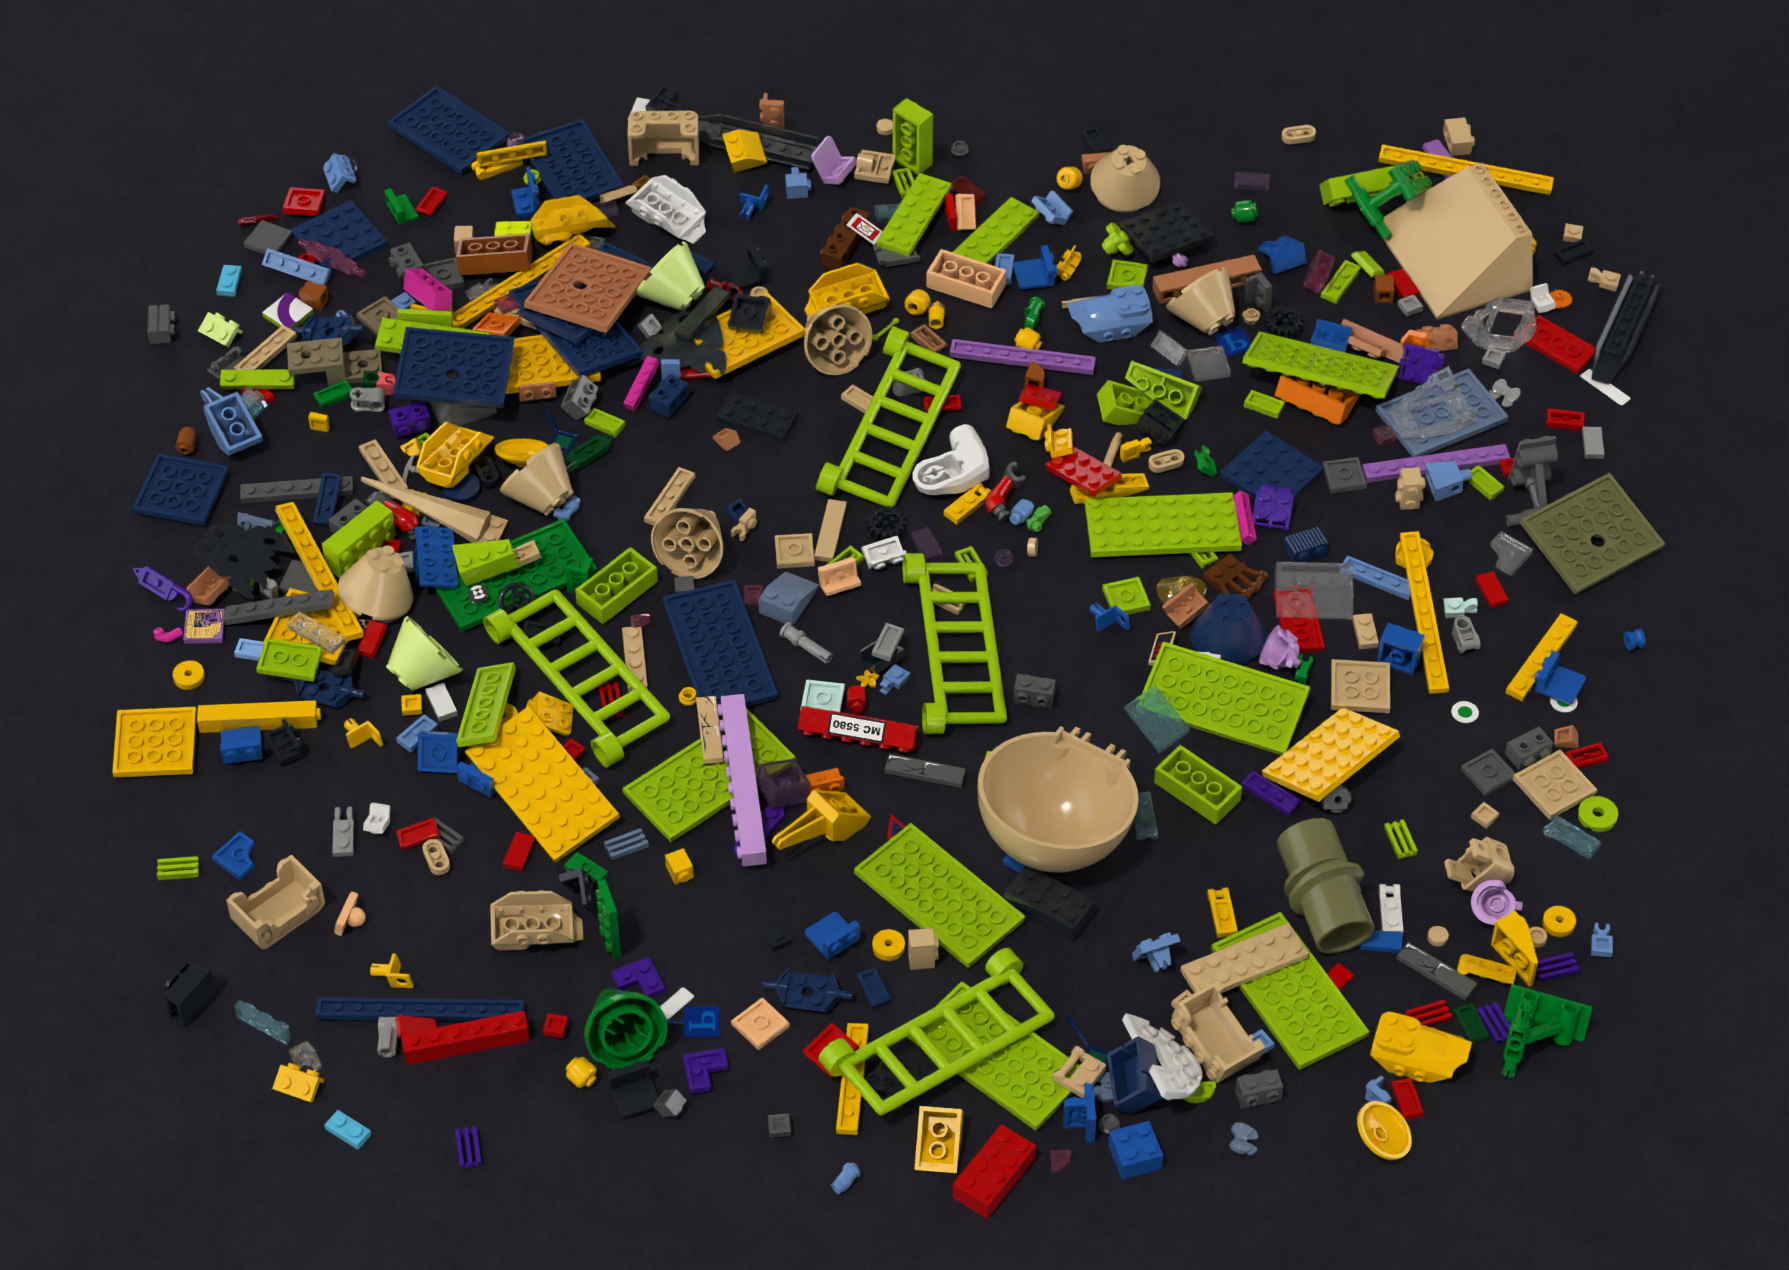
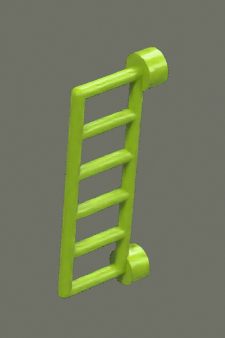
M893 326L883 348V354L892 357L887 370L840 466L838 467L826 462L820 473L816 490L833 496L838 488L886 508L887 506H890V509L894 508L961 368L960 362L908 342L910 333ZM906 353L947 368L948 370L941 385H936L900 371L899 368ZM893 380L934 395L935 397L928 412H923L887 398L886 395ZM880 407L921 422L922 425L915 439H909L874 425L873 421ZM867 434L909 450L902 467L899 468L859 452ZM857 462L895 477L896 479L888 496L846 480L853 463Z
M904 553L902 566L903 581L905 584H919L935 700V703L923 704L922 727L924 734H944L945 724L1005 723L1007 721V712L985 565L983 563H925L923 553ZM929 574H975L977 592H931ZM933 603H979L981 621L936 622ZM937 633H983L986 651H940ZM941 663H988L990 682H944ZM945 693H992L995 712H948Z
M552 590L509 615L504 610L498 609L483 618L485 629L491 639L496 644H500L513 637L599 735L591 740V747L596 758L604 767L607 768L624 758L622 747L669 721V712L559 590ZM552 603H555L568 617L530 639L516 624ZM576 626L589 642L550 663L538 647ZM595 651H598L611 665L573 688L559 673L561 670ZM620 675L633 691L593 712L580 696ZM640 699L655 714L618 737H615L602 722Z
M1003 948L996 952L986 964L985 970L991 977L856 1051L853 1050L845 1039H836L822 1050L819 1055V1062L833 1077L844 1074L877 1114L884 1115L1051 1022L1054 1019V1012L1019 974L1023 968V962L1010 948ZM1010 982L1038 1015L1016 1026L988 994L989 991ZM975 999L979 1001L1005 1031V1033L986 1044L981 1042L955 1012V1010ZM942 1017L945 1018L973 1050L951 1063L922 1031V1028ZM908 1036L914 1039L939 1068V1070L919 1081L913 1078L888 1049L891 1045ZM875 1054L880 1057L905 1087V1089L885 1100L880 1098L854 1067Z

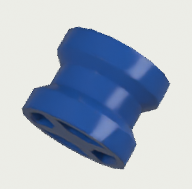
M1636 629L1634 632L1627 631L1623 635L1625 646L1629 651L1634 650L1635 647L1643 648L1646 645L1645 636L1641 629Z

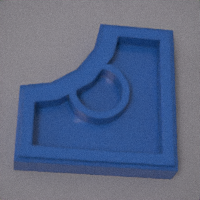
M239 831L212 855V860L241 881L255 869L254 863L249 858L255 842Z

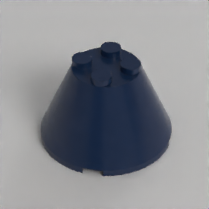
M1219 594L1194 620L1191 626L1190 640L1196 652L1221 655L1220 659L1244 666L1251 663L1257 656H1260L1267 640V632L1264 624L1247 601L1245 595Z

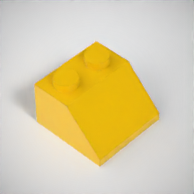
M738 129L722 134L734 173L767 163L758 133Z

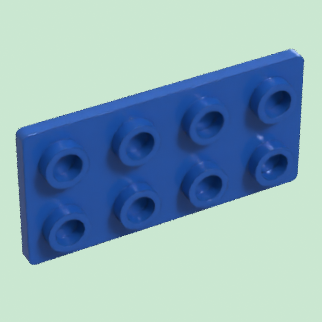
M415 527L416 584H420L421 587L457 588L456 559L452 545H454L453 530L441 527Z

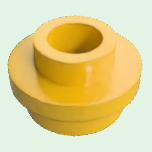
M691 687L682 689L679 694V701L686 706L696 703L695 689Z

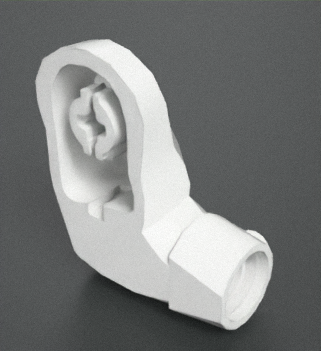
M964 424L951 431L949 439L952 451L938 457L923 460L916 465L913 471V481L920 492L928 495L962 493L989 478V460L986 448L972 426Z

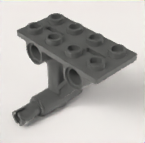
M1543 436L1539 439H1525L1519 442L1508 476V482H1512L1513 486L1525 485L1526 489L1529 490L1534 508L1525 509L1522 513L1506 515L1508 527L1521 525L1520 521L1522 518L1547 506L1545 481L1551 480L1549 463L1557 462L1558 460L1555 436Z

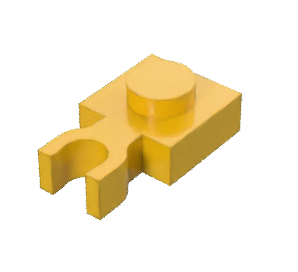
M1149 437L1142 439L1140 442L1136 439L1121 445V460L1126 462L1139 457L1141 452L1150 451L1151 447L1149 445L1152 442Z

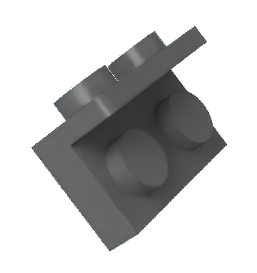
M1260 272L1246 279L1245 303L1248 305L1255 302L1266 313L1271 309L1272 285Z

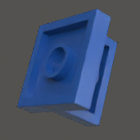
M419 731L418 771L457 773L458 755L461 752V747H458L456 742L458 733Z
M1093 1083L1084 1084L1083 1098L1072 1097L1064 1099V1129L1085 1128L1086 1142L1095 1141L1096 1112Z

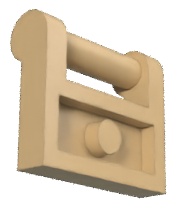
M1075 1046L1071 1052L1072 1055L1061 1069L1052 1075V1079L1057 1084L1083 1098L1084 1084L1093 1083L1094 1085L1106 1070V1064L1085 1053L1082 1048ZM1078 1060L1082 1061L1083 1063L1070 1079L1066 1078V1074Z

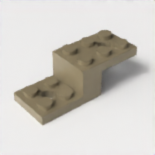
M342 338L287 343L289 375L326 371L328 386L344 380H347L349 384L360 383L363 380L364 371L382 372L380 350L344 352ZM361 365H367V367H365V368H361V367H359V366H361Z

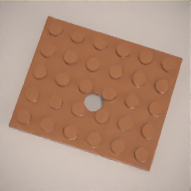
M570 242L524 301V307L607 333L635 296L643 280L646 281L650 276L652 267ZM581 283L587 285V287L584 289H577L574 287L579 286Z

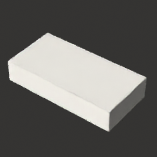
M444 683L425 689L439 722L458 716Z

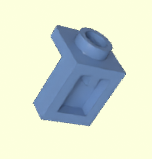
M1379 1076L1376 1080L1372 1079L1367 1084L1365 1099L1369 1102L1381 1101L1390 1105L1391 1097L1382 1089L1384 1082L1382 1076Z

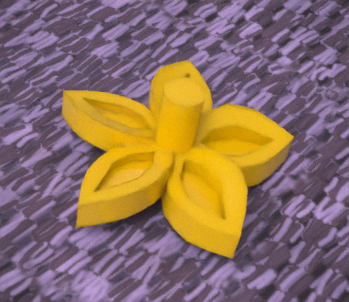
M866 670L864 671V676H857L856 679L862 681L861 686L864 688L867 685L876 687V680H878L879 674H871Z

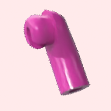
M161 627L153 631L154 638L161 642L170 643L183 636V632L179 627L170 632H164Z

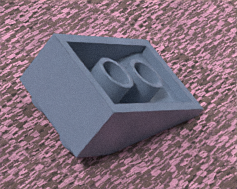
M784 572L770 583L759 597V613L785 624L790 622L794 626L818 590L819 584Z

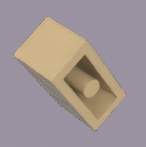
M1446 119L1443 134L1450 155L1471 154L1472 147L1475 146V140L1471 136V128L1467 124L1466 119Z
M933 928L908 930L910 970L935 968V960H938L939 943L938 936H934Z

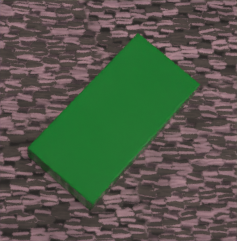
M344 380L313 394L315 400L323 409L350 398L352 387L347 380Z

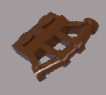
M1231 554L1203 573V579L1219 590L1221 594H1230L1227 590L1228 587L1237 595H1245L1247 601L1251 599V595L1261 591L1263 582H1266L1269 577L1267 572L1250 569L1244 562L1241 563ZM1245 576L1256 579V581L1252 582ZM1235 581H1239L1248 589L1241 588L1239 585L1235 583Z

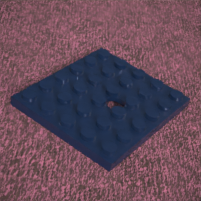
M406 327L393 389V398L503 408L515 337ZM451 371H456L459 377L457 379H450L446 375H449Z

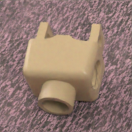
M1485 837L1481 841L1473 838L1469 841L1470 847L1466 849L1465 854L1457 861L1451 859L1444 861L1448 878L1461 882L1464 890L1472 892L1485 881L1500 880L1506 885L1514 876V866L1511 863L1507 846L1489 837Z

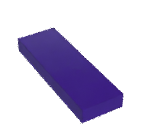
M1254 771L1241 783L1243 789L1289 817L1301 805L1299 798Z

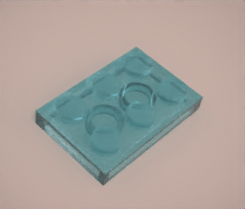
M1156 685L1124 706V710L1158 753L1190 732L1188 725Z

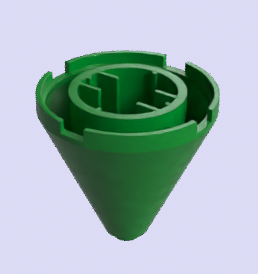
M607 988L600 992L587 1020L584 1032L585 1043L594 1060L605 1064L610 1069L623 1068L637 1061H649L654 1057L653 1053L659 1045L662 1047L667 1035V1020L659 1004L652 998L640 993Z

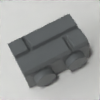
M169 304L151 305L148 307V338L151 344H159L160 342L170 343L172 335H175L174 324L172 325V322H175V312H171Z

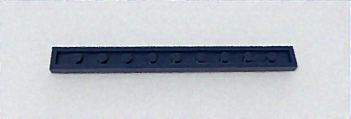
M318 997L315 1015L316 1019L379 1020V1017H397L399 1015L431 1018L436 1021H474L524 1011V1000Z

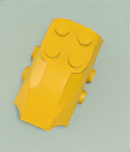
M580 195L544 201L530 220L534 237L538 242H542L543 245L551 244L552 241L556 240L560 242L568 241L572 235L580 234L596 227L615 228V225L608 221V218L597 207Z
M855 263L823 273L808 290L810 297L804 310L808 317L810 314L825 308L843 304L853 306L863 314L884 308L890 299L876 270Z
M444 422L424 441L416 468L426 481L446 488H452L468 474L469 465L488 446L494 437Z
M1386 1012L1381 1015L1370 1056L1390 1073L1412 1078L1418 1082L1432 1083L1452 1078L1454 1070L1467 1062L1472 1042L1461 1036L1421 1025L1413 1017Z

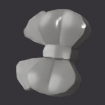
M1505 379L1496 381L1492 390L1489 391L1495 400L1501 395L1504 397L1501 405L1505 408L1512 407L1521 394L1519 388L1511 389L1507 387Z

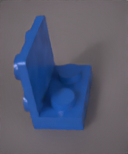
M530 167L526 168L528 187L511 190L517 219L533 217L537 209L540 208L539 198H536V196H539L538 186H534L536 184L535 173H531Z

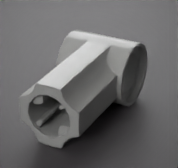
M379 1017L378 1020L379 1041L377 1051L383 1057L396 1055L398 1040L396 1017Z

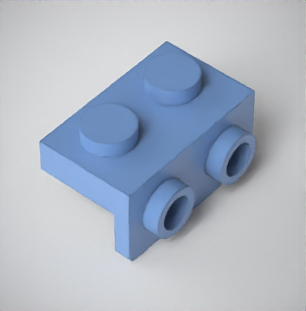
M334 153L325 163L323 169L331 191L337 193L346 181L355 183L356 178L349 158L345 155Z
M1050 191L1046 198L1034 196L1031 201L1036 206L1035 209L1046 216L1045 219L1051 224L1065 225L1073 213V210L1055 191Z

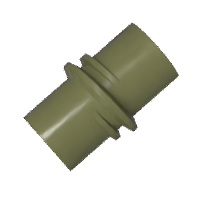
M1313 818L1301 821L1282 832L1277 839V847L1289 876L1285 881L1284 891L1289 898L1291 909L1296 914L1305 916L1317 949L1327 954L1339 953L1359 946L1368 940L1374 933L1375 926L1359 885L1363 879L1364 872L1359 864L1348 862L1334 824L1325 818Z

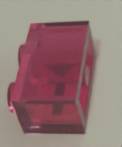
M1319 250L1310 263L1303 286L1319 294L1328 281L1335 257Z

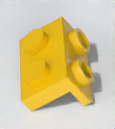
M289 1063L288 1066L280 1065L272 1089L313 1102L319 1082L323 1083L324 1078L318 1077V1072L307 1069V1072L300 1071L301 1066Z

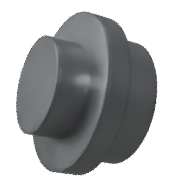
M956 141L951 147V152L958 157L965 156L968 153V146L964 141Z
M1112 1114L1104 1115L1099 1121V1129L1104 1134L1109 1135V1131L1120 1128L1119 1120Z

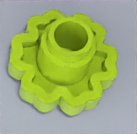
M1111 223L1106 227L1109 237L1104 239L1102 247L1107 254H1115L1120 250L1125 255H1129L1134 251L1127 234L1115 223Z

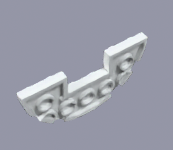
M1125 1013L1122 1021L1131 1038L1134 1039L1139 1036L1155 1046L1156 1056L1162 1066L1152 1065L1149 1073L1161 1096L1171 1100L1193 1095L1200 1085L1202 1070L1192 1052L1185 1045L1181 1047L1174 1041L1175 1036L1163 1028L1157 1030L1149 1025L1150 1021Z

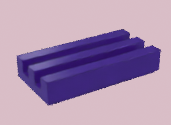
M1573 953L1538 960L1536 973L1540 982L1579 973L1580 968L1576 965V959H1573ZM1571 966L1570 968L1560 970V968Z
M1494 1002L1491 1006L1486 1005L1483 1009L1478 1008L1477 1012L1496 1045L1507 1041L1510 1024L1497 1003ZM1486 1013H1488L1491 1020L1493 1021L1494 1026L1496 1027V1029H1498L1499 1033L1502 1036L1501 1038L1499 1037L1493 1025L1489 1021L1488 1017L1486 1016Z
M473 1126L472 1129L466 1127L462 1131L455 1129L460 1168L482 1166L476 1126ZM469 1135H473L477 1159L474 1162L472 1161ZM461 1136H465L468 1163H464Z

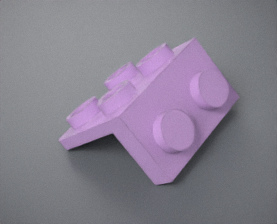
M826 136L811 155L812 161L824 184L842 183L844 178L857 164L855 157H841L831 136Z

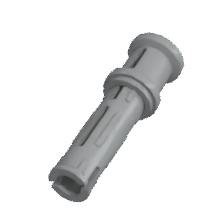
M787 622L781 628L780 637L787 638L792 642V645L802 647L825 664L832 660V653L806 637L804 631L797 630L793 627L792 623Z

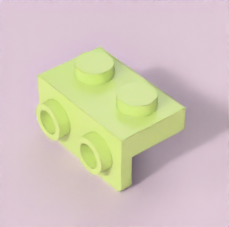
M208 312L198 331L229 348L237 332L242 335L243 331L238 328L239 325L231 320L226 322L224 321V316L218 313L213 315Z

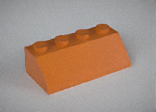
M1285 375L1280 376L1275 396L1279 397L1282 401L1295 404L1299 409H1306L1315 416L1328 419L1333 424H1341L1346 420L1359 398V394L1348 389L1341 390L1333 385H1321L1317 381H1305L1297 376Z

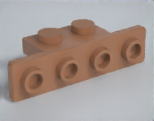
M1343 319L1341 325L1352 327V334L1347 342L1352 345L1351 348L1358 351L1363 349L1368 352L1367 355L1373 358L1385 356L1400 363V359L1403 357L1401 343Z

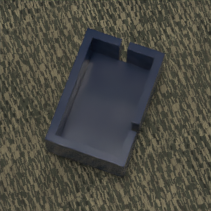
M1137 1036L1125 1043L1124 1047L1120 1046L1107 1053L1115 1108L1131 1116L1162 1099L1149 1073L1151 1066L1157 1065L1154 1044Z

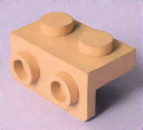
M853 557L818 567L820 587L826 596L861 586V581L857 576L856 561Z

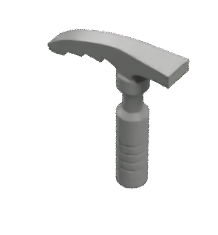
M414 456L410 457L404 469L403 480L406 485L410 472L420 474L416 466H413L415 462Z

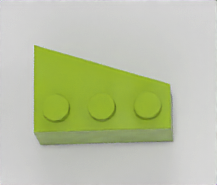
M509 539L452 545L459 574L466 586L520 567L516 552Z

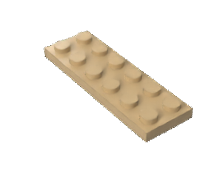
M1287 923L1182 965L1180 971L1194 993L1217 980L1224 987V990L1221 991L1223 993L1308 958L1309 953L1290 924Z

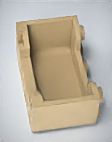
M693 111L632 112L628 117L630 166H638L639 160L642 158L647 159L648 153H682V159L688 158L690 165H699L698 115Z
M292 855L278 863V878L267 883L258 892L251 894L248 899L243 892L232 894L226 900L230 918L261 949L270 947L317 914L325 904L321 883Z
M1219 980L1178 1002L1171 1020L1174 1029L1179 1030L1183 1036L1185 1045L1192 1049L1198 1063L1202 1064L1205 1068L1208 1078L1211 1081H1216V1083L1259 1060L1265 1049L1260 1039L1253 1041V1035L1248 1036L1232 1014L1226 1005L1228 999H1223L1221 995L1224 987Z

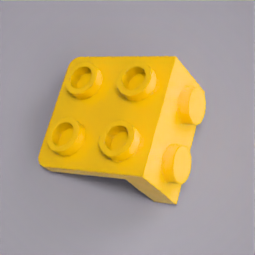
M538 692L532 700L528 701L526 708L529 706L548 730L564 736L571 734L572 704L542 692Z

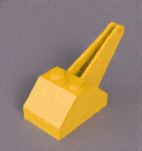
M813 790L807 798V812L773 838L772 843L775 846L777 845L779 850L823 834L831 841H845L865 827L872 816L846 792Z

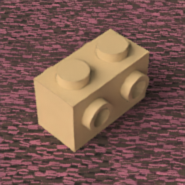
M1419 467L1401 468L1400 477L1397 480L1398 489L1395 492L1396 502H1399L1401 510L1419 509L1420 501H1423L1422 489H1425V478L1421 477Z

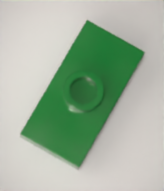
M578 852L564 865L565 870L582 868L598 881L604 880L608 876V871Z

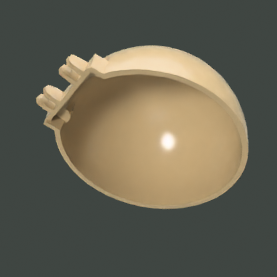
M1060 726L1056 732L1029 733L1007 740L990 752L979 772L977 787L978 804L983 822L989 834L1007 855L1019 863L1036 870L1058 873L1070 872L1086 868L1100 861L1111 853L1126 836L1137 811L1138 790L1133 776L1128 770L1130 759L1123 760L1126 751L1121 749L1115 756L1113 755L1115 745L1110 744L1106 750L1088 743L1091 738L1090 733L1086 732L1081 739L1078 738L1080 734V728L1075 727L1071 733L1063 731L1064 728Z

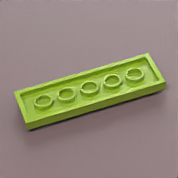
M919 173L878 238L877 246L909 257L943 203L945 195L951 190L952 183Z
M1010 197L952 253L990 264L996 259L997 253L1001 254L1039 218V212Z
M382 317L375 350L401 353L406 327L488 335L490 333Z
M514 662L477 668L456 740L458 747L496 741L516 670Z

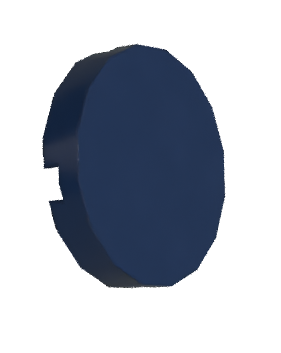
M469 472L454 487H443L445 497L453 502L468 503L473 501L480 493L478 478Z

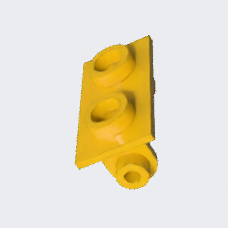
M1075 245L1071 251L1066 250L1062 256L1064 261H1060L1057 264V275L1061 276V279L1065 281L1071 278L1075 270L1074 268L1082 260L1081 253L1074 251Z

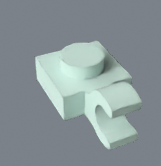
M1444 598L1445 618H1457L1458 616H1464L1465 613H1476L1477 599L1471 598L1463 602V598Z

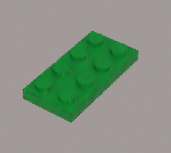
M604 879L597 881L598 890H595L598 900L596 904L599 912V930L601 936H605L606 941L604 943L607 953L611 952L613 960L621 958L618 917L607 882Z

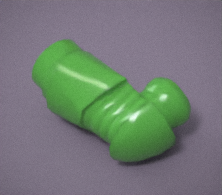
M1046 505L1038 507L1033 516L1026 520V525L1030 531L1039 532L1042 529V523L1051 514L1049 507Z

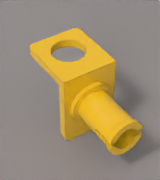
M350 718L349 721L346 720L344 723V728L349 731L346 733L351 748L369 738H372L380 747L383 746L380 732L369 721L359 726L354 719Z
M392 954L389 964L372 963L370 969L371 976H386L391 987H414L409 974H399L401 963L396 954ZM397 979H404L407 983H401Z

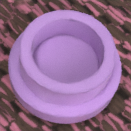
M1182 253L1172 256V262L1180 268L1181 266H1187L1188 259Z

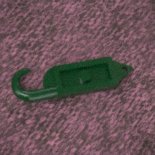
M596 435L569 452L567 456L569 464L566 467L567 473L570 474L577 468H582L609 451L613 435Z

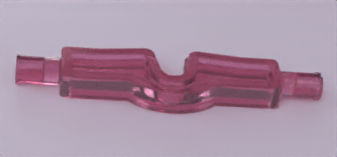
M301 238L298 241V245L304 247L306 253L314 256L321 262L333 258L330 262L332 268L348 275L353 273L360 277L365 275V271L358 268L357 263L345 257L340 250L333 247H325L314 240L308 242Z

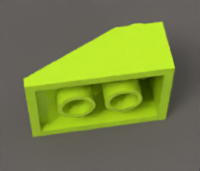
M1109 380L1097 393L1103 421L1115 425L1136 424L1153 401L1138 388Z

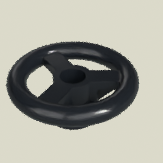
M520 582L506 585L499 594V608L509 615L514 608H522L530 603L527 601L525 594L518 593L517 588H521L528 593L530 602L536 600L534 592L529 586ZM511 589V603L505 607L504 597ZM516 597L520 599V604L515 602Z

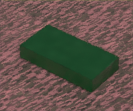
M1473 1003L1454 1008L1453 1013L1467 1040L1472 1042V1045L1489 1040L1490 1035Z

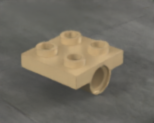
M862 150L857 157L854 179L889 184L896 155Z

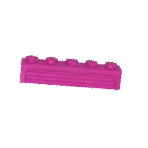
M650 356L646 357L624 401L626 409L636 412L660 365L658 359Z
M1240 490L1233 496L1241 542L1250 545L1257 538L1249 495Z

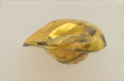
M1190 576L1169 577L1159 581L1157 593L1160 600L1165 604L1190 583L1195 586L1196 590L1203 597L1207 588L1205 583L1199 578Z

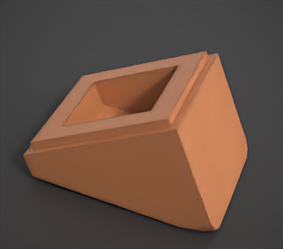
M728 428L713 436V440L726 451L740 443L737 432Z
M1571 725L1555 729L1554 745L1556 747L1578 748V732L1575 727Z

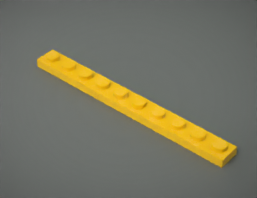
M1382 145L1378 161L1397 165L1415 160V162L1418 161L1423 171L1453 176L1467 167L1480 164L1388 145ZM1484 164L1500 186L1547 195L1551 194L1554 177Z
M577 234L531 263L530 270L517 272L452 313L453 327L464 329L488 312L494 310L502 300L508 301L511 299L509 297V290L541 280L570 242L591 248V243L581 234Z
M294 502L276 506L275 511L317 590L333 589L335 593L333 607L329 608L328 611L344 641L362 638L363 630L352 610L340 599L338 584Z
M1419 531L1400 533L1401 548L1417 632L1425 635L1422 658L1429 694L1449 692V684Z

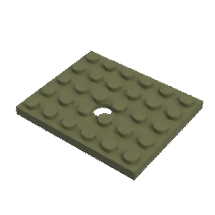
M1610 473L1537 510L1520 521V524L1575 595L1665 546L1664 541ZM1591 537L1602 538L1604 546H1594L1591 542Z

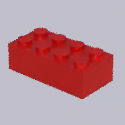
M1000 1125L954 1182L953 1198L988 1219L1036 1159V1145L1005 1126Z

